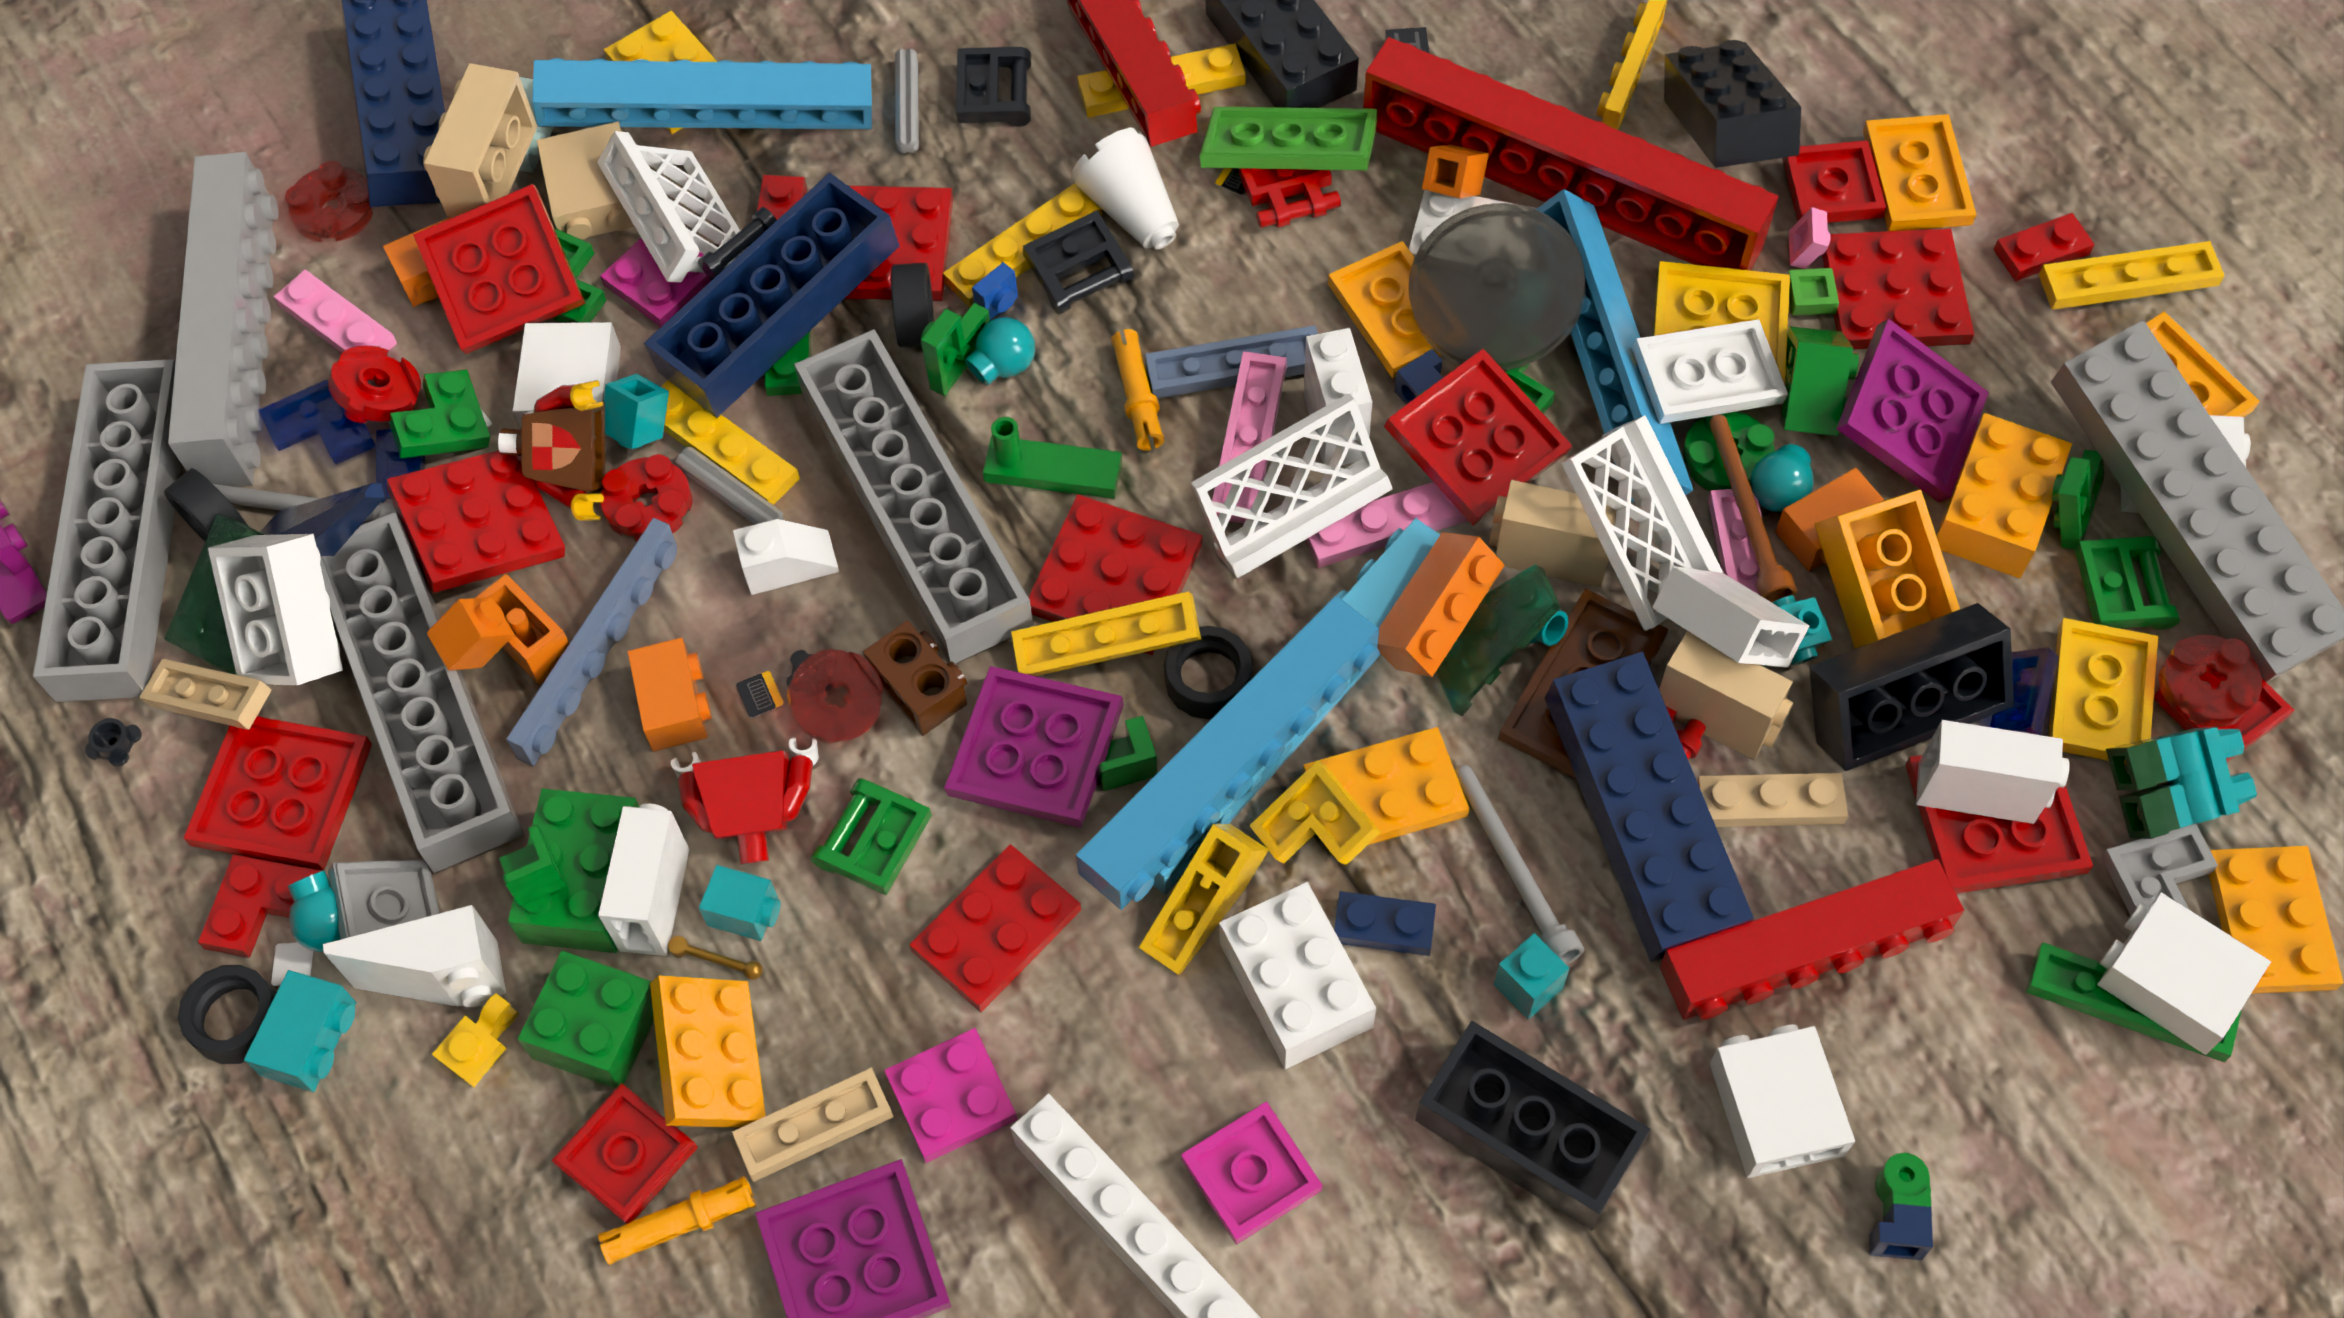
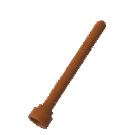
M1721 414L1711 417L1709 425L1760 569L1757 574L1758 580L1755 583L1758 595L1770 602L1791 595L1795 596L1797 588L1792 574L1785 570L1782 565H1778L1728 421Z

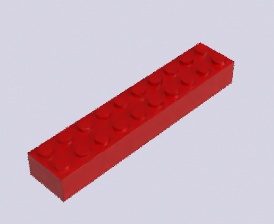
M1391 37L1387 38L1365 73L1363 109H1377L1378 122L1376 132L1428 154L1430 147L1448 144L1489 153L1485 178L1543 202L1548 201L1565 189L1595 206L1602 227L1693 265L1751 271L1764 247L1779 196L1766 191L1760 186L1741 181L1721 170L1712 169L1687 159L1681 154L1660 148L1642 138L1633 137L1611 128L1603 122L1594 121L1579 115L1563 106L1535 97L1524 90L1513 88L1485 74L1476 73L1454 64L1448 59L1437 57L1411 44L1400 42Z

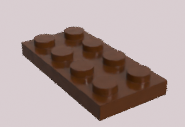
M1585 588L1568 616L1566 633L1558 643L1550 646L1502 726L1498 740L1577 780L1544 699L1553 679L1640 652L1644 653L1650 666L1663 644L1669 629L1657 625L1644 631L1635 612Z

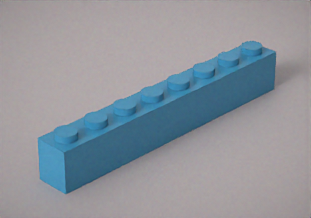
M560 58L534 60L532 104L537 126L596 127L619 121L620 127L872 129L871 64H858L856 62H844L842 64L816 63L812 61L801 63H775L773 61L749 63L732 62L729 60L718 62H692L689 60L663 62L645 59L634 61H607L605 59L576 61Z
M1563 189L1531 212L1604 434L1646 415L1684 494L1687 495L1693 491V487L1670 422L1659 424L1632 351V346L1635 340L1640 338L1595 206Z
M1335 596L1076 854L1078 874L1120 910L1131 900L1135 902L1140 901L1154 884L1153 878L1165 866L1171 868L1181 860L1187 851V843L1198 832L1201 834L1207 833L1212 825L1218 821L1221 814L1220 810L1231 799L1237 801L1245 795L1253 783L1252 777L1263 766L1266 768L1272 767L1282 756L1285 744L1295 734L1301 736L1312 726L1317 717L1316 712L1326 702L1330 704L1336 702L1346 690L1348 680L1358 670L1364 672L1374 663L1379 654V649H1377L1379 628L1338 596Z

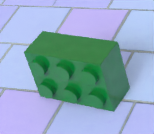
M541 788L532 826L538 824L551 846L566 887L520 907L516 900L513 899L508 923L521 943L617 953L618 948L598 915L623 806L639 808L640 806L636 798ZM529 836L527 846L533 844L531 836Z

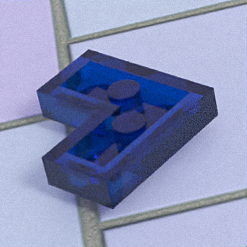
M328 379L258 410L278 451L320 434L335 465L377 447L365 423H357L346 417L344 408L334 400L329 391Z

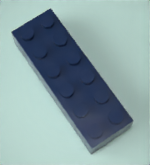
M341 0L370 207L441 203L436 196L429 174L423 165L425 150L428 146H432L439 131L440 118L445 112L427 0Z
M829 172L644 342L658 373L718 418L900 247L890 215Z
M1636 653L1553 679L1544 699L1650 962L1662 959L1667 949L1751 922L1754 919L1644 653Z

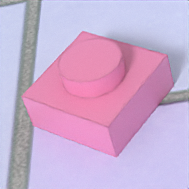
M1812 207L1789 230L1790 266L1806 269L1818 256L1823 255L1830 243V233L1827 228L1826 211Z

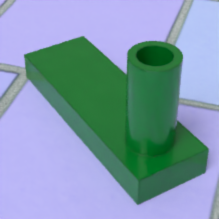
M1000 417L992 423V436L983 470L984 482L1115 499L1122 466V452L1023 440L1019 438L1018 425L1014 419Z

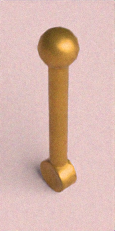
M675 936L668 943V948L675 957H683L688 954L744 972V975L750 980L760 978L763 973V967L757 961L745 963L689 945L682 936Z

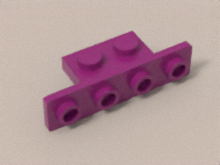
M0 499V610L10 624H15L45 607L47 592L22 550L28 547L27 542L13 523L10 525L6 523L4 518L9 516L10 513Z

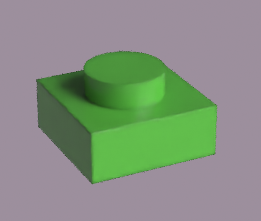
M1832 268L1789 270V300L1792 316L1836 313L1839 300Z

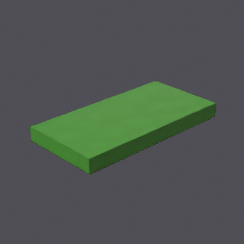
M1213 107L1200 152L1201 168L1367 171L1378 122L1377 109Z

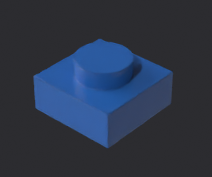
M1004 262L972 287L974 303L989 310L990 320L999 312L1007 311L1018 297L1015 271Z

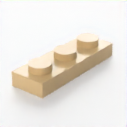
M162 659L139 698L153 708L249 730L272 689L261 680Z
M1842 773L1699 776L1697 779L1716 827L1845 824L1848 818Z
M869 1068L732 1131V1134L753 1182L889 1120L893 1118V1114L873 1069Z

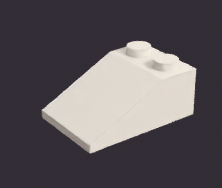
M472 905L323 944L324 954L356 989L457 1007L463 1005L466 1007L482 1006L495 993L499 996L506 994L498 942Z

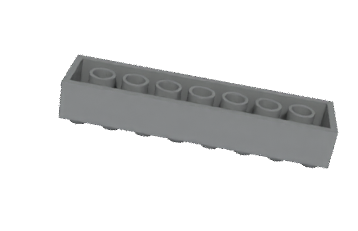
M246 152L195 156L168 440L169 446L186 471L194 468L212 484L235 487L253 486L254 470L259 468L261 462L260 450L257 444V431L263 429V415L259 402L260 394H265L266 380L262 371V362L264 358L268 357L269 353L268 342L265 336V323H270L271 309L267 294L268 288H272L274 283L273 272L270 266V254L276 252V240L272 226L273 220H277L279 215L275 196L268 194L261 170L254 168Z
M2144 320L2062 365L2051 380V384L2228 645L2268 683L2344 640V608Z
M875 329L795 363L794 366L802 395L948 661L956 664L1011 638V631L1033 627L1029 598Z
M174 359L86 364L33 674L34 679L55 702L140 697L151 678L175 509L166 498L164 490L180 478L182 465L168 444L176 364Z
M395 512L361 525L335 556H320L324 585L330 598V611L416 847L433 873H436L525 834L461 670L448 671L427 635V631L441 617L403 525Z

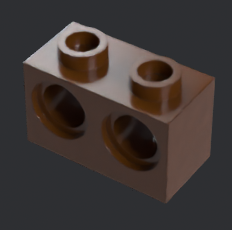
M907 620L865 649L863 655L868 673L920 734L924 736L968 705L964 690L967 680L954 662L951 661L946 664L938 655L940 650L930 634L925 630L919 633ZM904 656L915 657L913 660L907 663L896 662L899 658ZM933 687L942 689L936 695L923 694L926 690Z

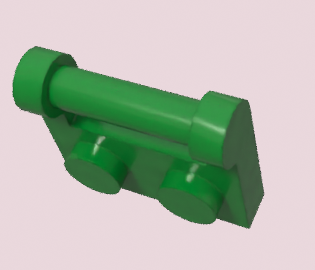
M2146 536L2079 541L2075 548V554L2094 624L2114 628L2151 626L2153 629L2163 630L2174 627L2180 622L2177 607L2171 605L2158 560L2161 549L2156 537ZM2131 558L2139 562L2151 606L2143 605Z
M858 778L850 790L852 797L824 845L816 847L810 860L824 871L836 872L887 895L932 814L927 806L868 780ZM868 806H878L850 856L841 854Z

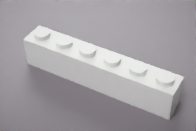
M1049 1093L1010 1127L1014 1144L1175 1318H1261Z

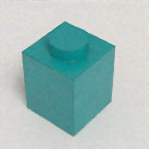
M637 373L605 384L603 400L605 402V434L616 440L619 445L630 449L640 448L647 443L663 438L669 391Z
M716 865L700 903L699 910L708 927L762 941L767 926L773 927L778 919L781 901L778 899L770 879Z
M1534 933L1499 963L1493 985L1529 1020L1564 988L1570 968Z

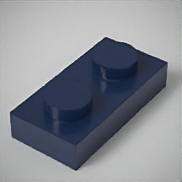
M1339 891L1334 931L1343 945L1430 956L1436 904Z

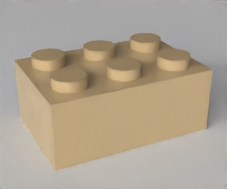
M469 63L463 78L459 79L455 85L454 98L448 111L442 114L439 121V131L432 146H428L425 150L423 158L424 169L429 174L436 196L439 198L447 217H456L508 195L538 127L521 79L516 71Z

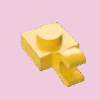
M495 993L483 1006L477 1023L464 1016L432 1055L474 1088L507 1049L497 1038L515 1021L519 1013L511 1007L510 1003Z

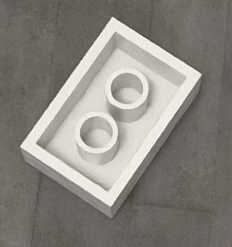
M314 534L253 535L208 548L237 675L261 680L269 685H300L343 670L340 658V644L335 635L330 612V598L325 589L320 566L321 558L316 547Z
M1308 882L1219 922V944L1284 1069L1290 1068L1373 1029L1376 1007Z

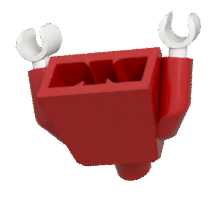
M791 738L789 740L791 760H789V753L784 750L701 762L697 753L692 752L693 762L685 768H681L677 758L672 759L671 766L678 777L682 808L702 831L713 833L716 839L737 837L740 865L769 861L765 833L787 830V822L792 821L798 816L810 789L813 766L819 758L817 740L815 738H812V745L806 750H798L796 738Z

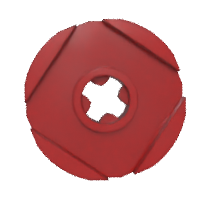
M352 347L342 352L339 360L333 363L328 379L329 391L334 400L344 408V414L351 421L357 423H365L369 420L387 422L390 421L391 413L414 410L421 389V379L415 367L403 357L400 362L388 357L389 350L381 347ZM373 380L376 385H380L383 387L372 386L368 384L367 381Z
M656 454L651 457L628 461L617 469L608 471L602 480L603 490L601 494L604 500L601 502V507L609 526L619 535L623 533L633 536L635 541L640 539L653 518L669 524L672 534L675 533L682 526V518L687 513L688 508L689 511L691 510L693 504L691 488L685 474L679 467L672 464L665 455ZM645 493L657 494L652 497L653 503L649 506H644L642 501L636 502Z

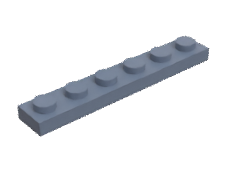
M655 518L652 519L506 740L518 760L534 767L541 754H546L551 749L560 725L566 716H570L576 711L583 690L591 678L594 679L601 673L605 665L606 655L614 643L622 640L627 633L631 617L639 605H644L650 598L653 584L662 570L669 568L673 563L677 553V544L669 524Z

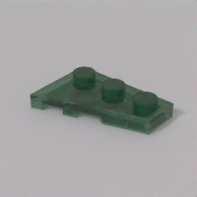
M217 514L164 640L230 674L237 675L208 548L253 535L264 534L229 516Z
M1537 564L1532 565L1485 595L1438 667L1436 673L1454 713L1463 716L1473 705L1471 702L1472 698L1486 683L1491 685L1502 673L1499 670L1517 649H1524L1561 608L1544 569Z

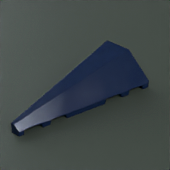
M371 483L281 510L257 535L314 534L320 556H335L384 499L382 483Z

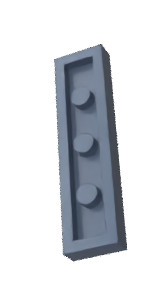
M1316 325L1146 353L1145 364L1151 392L1158 399L1235 386L1243 351L1287 357L1285 377L1304 374L1306 336L1318 334Z

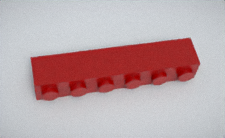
M1067 0L1069 8L1143 135L1146 137L1150 147L1197 133L1196 114L1201 113L1199 97L1195 89L1189 90L1186 86L1181 66L1179 64L1173 65L1166 42L1158 40L1154 23L1150 17H1144L1140 1Z
M1935 859L1667 949L1659 968L1682 1019L1686 1020L1699 1015L1701 1020H1707L1724 1013L1728 1009L1727 1005L1745 1000L1746 1004L1763 1001L1774 993V989L1789 984L1792 989L1807 986L1816 981L1821 973L1833 969L1839 974L1849 972L1861 966L1865 962V958L1881 954L1882 958L1893 957L1908 949L1909 943L1924 938L1927 943L1942 940L1955 931L1953 927L1965 910L1939 860Z

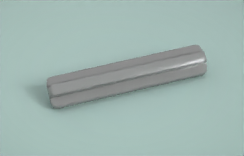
M911 48L907 50L899 49L895 53V143L897 144V150L902 154L907 152L915 153L919 148L917 52Z
M686 447L676 457L677 467L684 474L756 525L775 519L785 520L781 510L693 447Z

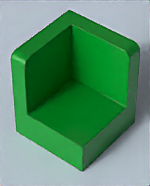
M1143 715L1125 720L1126 737L1111 741L1105 762L1099 764V778L1103 791L1150 779L1158 773L1157 756Z
M538 824L528 827L533 844L499 858L505 872L503 875L505 885L519 907L566 887L551 846Z

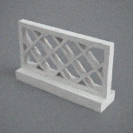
M614 131L597 164L667 282H682L687 272L704 273L698 264V259L701 258L697 257L699 252L706 254L708 251L714 253L736 235L740 229L692 151L636 145L629 132ZM649 165H650L651 167H653L654 169H656L657 172H655V171H653L652 169H650ZM674 165H683L687 173ZM661 174L666 175V176L669 177L670 179H672V180H674L675 182H677L678 184L682 185L683 188L679 187L678 185H676V184H674L673 182L669 181V180L666 179L665 177L661 176ZM687 190H690L694 194L698 195L699 197L704 199L705 202L690 194L689 192H687ZM667 195H669L670 197L674 198L675 200L672 201L671 199H669V198L667 197ZM679 202L685 205L686 207L690 208L694 212L698 213L699 215H701V217L696 216L692 212L680 206ZM705 218L714 223L715 225L719 226L723 230V232L714 227L713 225L709 224L708 222L704 221ZM684 224H686L687 226L691 227L693 230H692V231L689 230L688 228L685 227ZM699 232L700 234L704 235L708 239L717 243L719 247L713 245L712 243L700 237L696 233Z
M1350 393L1191 482L1216 541L1214 547L1217 554L1237 578L1393 490L1388 475L1379 466L1358 405ZM1347 412L1349 421L1342 437L1327 433L1332 421ZM1302 437L1311 438L1303 459L1288 456L1295 441ZM1323 442L1337 445L1329 465L1314 462ZM1349 448L1360 450L1363 455L1361 460L1345 469L1341 468ZM1263 459L1272 461L1264 481L1248 478L1256 463ZM1284 464L1299 467L1290 487L1275 484ZM1310 470L1325 473L1319 484L1306 491L1302 490ZM1223 482L1232 484L1224 503L1210 500L1207 491ZM1244 487L1259 490L1251 509L1236 506ZM1271 493L1285 496L1282 505L1268 513L1263 512ZM1231 515L1247 518L1242 528L1228 536L1225 535L1224 531Z
M1646 415L1608 431L1602 435L1601 439L1561 462L1644 631L1656 627L1667 619L1658 611H1653L1647 599V591L1650 589L1658 593L1661 581L1670 573L1673 566L1723 573ZM1610 455L1612 456L1616 465L1610 462ZM1584 462L1596 469L1594 484L1589 482L1581 463ZM1609 476L1619 481L1618 497L1607 491ZM1631 496H1632V498H1633V500H1634L1636 506H1634V505L1631 504ZM1606 505L1616 510L1615 526L1610 524L1605 514ZM1629 517L1639 522L1638 538L1628 533ZM1652 538L1657 548L1651 546ZM1627 547L1637 552L1636 568L1631 566L1626 556ZM1650 559L1660 564L1659 580L1649 575Z

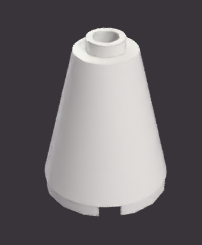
M1127 128L1103 138L1095 144L1099 152L1090 159L1084 154L1077 161L1072 170L1071 178L1080 190L1144 248L1154 247L1155 249H1161L1175 239V231L1179 223L1146 137L1141 131L1138 134L1135 128Z

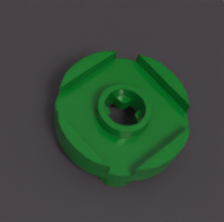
M1740 412L1721 414L1728 421L1750 484L1751 472L1756 463L1765 455L1775 451L1773 445L1774 433L1770 427L1761 424L1749 415ZM1714 415L1705 416L1697 420L1688 431L1682 454L1684 463L1685 461L1691 469L1690 476L1702 488L1708 491L1731 489L1709 425L1710 419Z

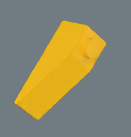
M1213 824L1139 948L1176 974H1181L1218 926L1219 922L1222 921L1244 892L1269 849L1231 824Z

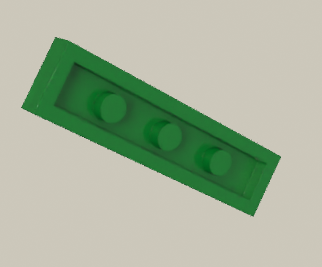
M2044 942L2037 948L2025 993L2224 1063L2231 1057L2242 1011L2239 1012L2224 1038L2205 1055L2098 986L2097 984L2107 970L2099 964L2100 962Z

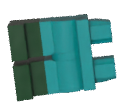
M2217 727L2193 728L2178 733L2106 748L2117 791L2141 790L2118 796L2129 838L2153 839L2169 834V831L2209 821L2222 815L2240 812L2238 805L2255 798L2257 791L2254 780L2249 772L2230 775L2226 761L2228 757L2243 754L2245 747L2240 730H2218ZM2125 759H2126V763H2127V767H2128L2129 774L2126 772L2125 767H2124V761H2125ZM2168 781L2167 784L2156 786L2158 783ZM2137 806L2139 808L2142 821L2139 819L2137 815Z

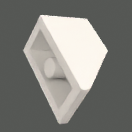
M780 519L733 530L742 569L751 595L839 572L828 530Z

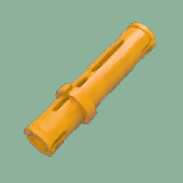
M1124 329L1126 345L1122 342L1119 331L1111 337V344L1114 347L1127 398L1124 409L1127 417L1132 420L1137 447L1143 451H1151L1149 434L1153 437L1156 449L1165 442L1157 416L1160 406L1157 397L1151 392L1138 333L1132 329Z
M744 1175L737 1180L702 1193L701 1189L690 1193L689 1199L620 1227L599 1233L598 1239L600 1243L603 1242V1244H600L605 1260L609 1265L614 1264L616 1261L699 1228H702L703 1231L714 1228V1222L756 1207V1201L754 1197L752 1198L754 1194L747 1177Z

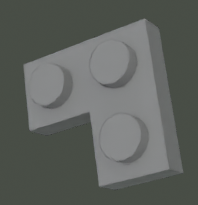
M2196 824L2169 831V834L2153 839L2143 838L2106 849L2101 856L2130 915L2140 902L2149 907L2161 892L2189 909L2176 884L2210 874L2218 866Z

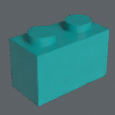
M288 970L244 1061L261 1077L314 1093L320 1079H324L332 1068L335 1047L341 1035L350 1029L354 1021L355 1005L357 1002L342 985Z

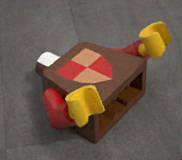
M597 380L557 387L537 399L534 410L522 414L521 429L502 428L498 438L500 454L522 456L523 476L535 480L537 488L562 505L570 508L573 516L580 521L600 520L601 516H597L593 511V502H603L604 500L602 494H588L586 492H593L603 487L602 480L605 475V402L595 401L592 395L593 387L600 386Z

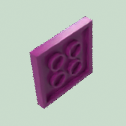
M1887 319L1878 324L1836 429L1933 499L1941 502L1952 495L1989 392L1893 321Z
M990 666L944 787L947 796L1082 828L1100 776L1099 764L1105 762L1124 707L1123 697Z
M902 1159L755 1213L787 1318H925L952 1307Z

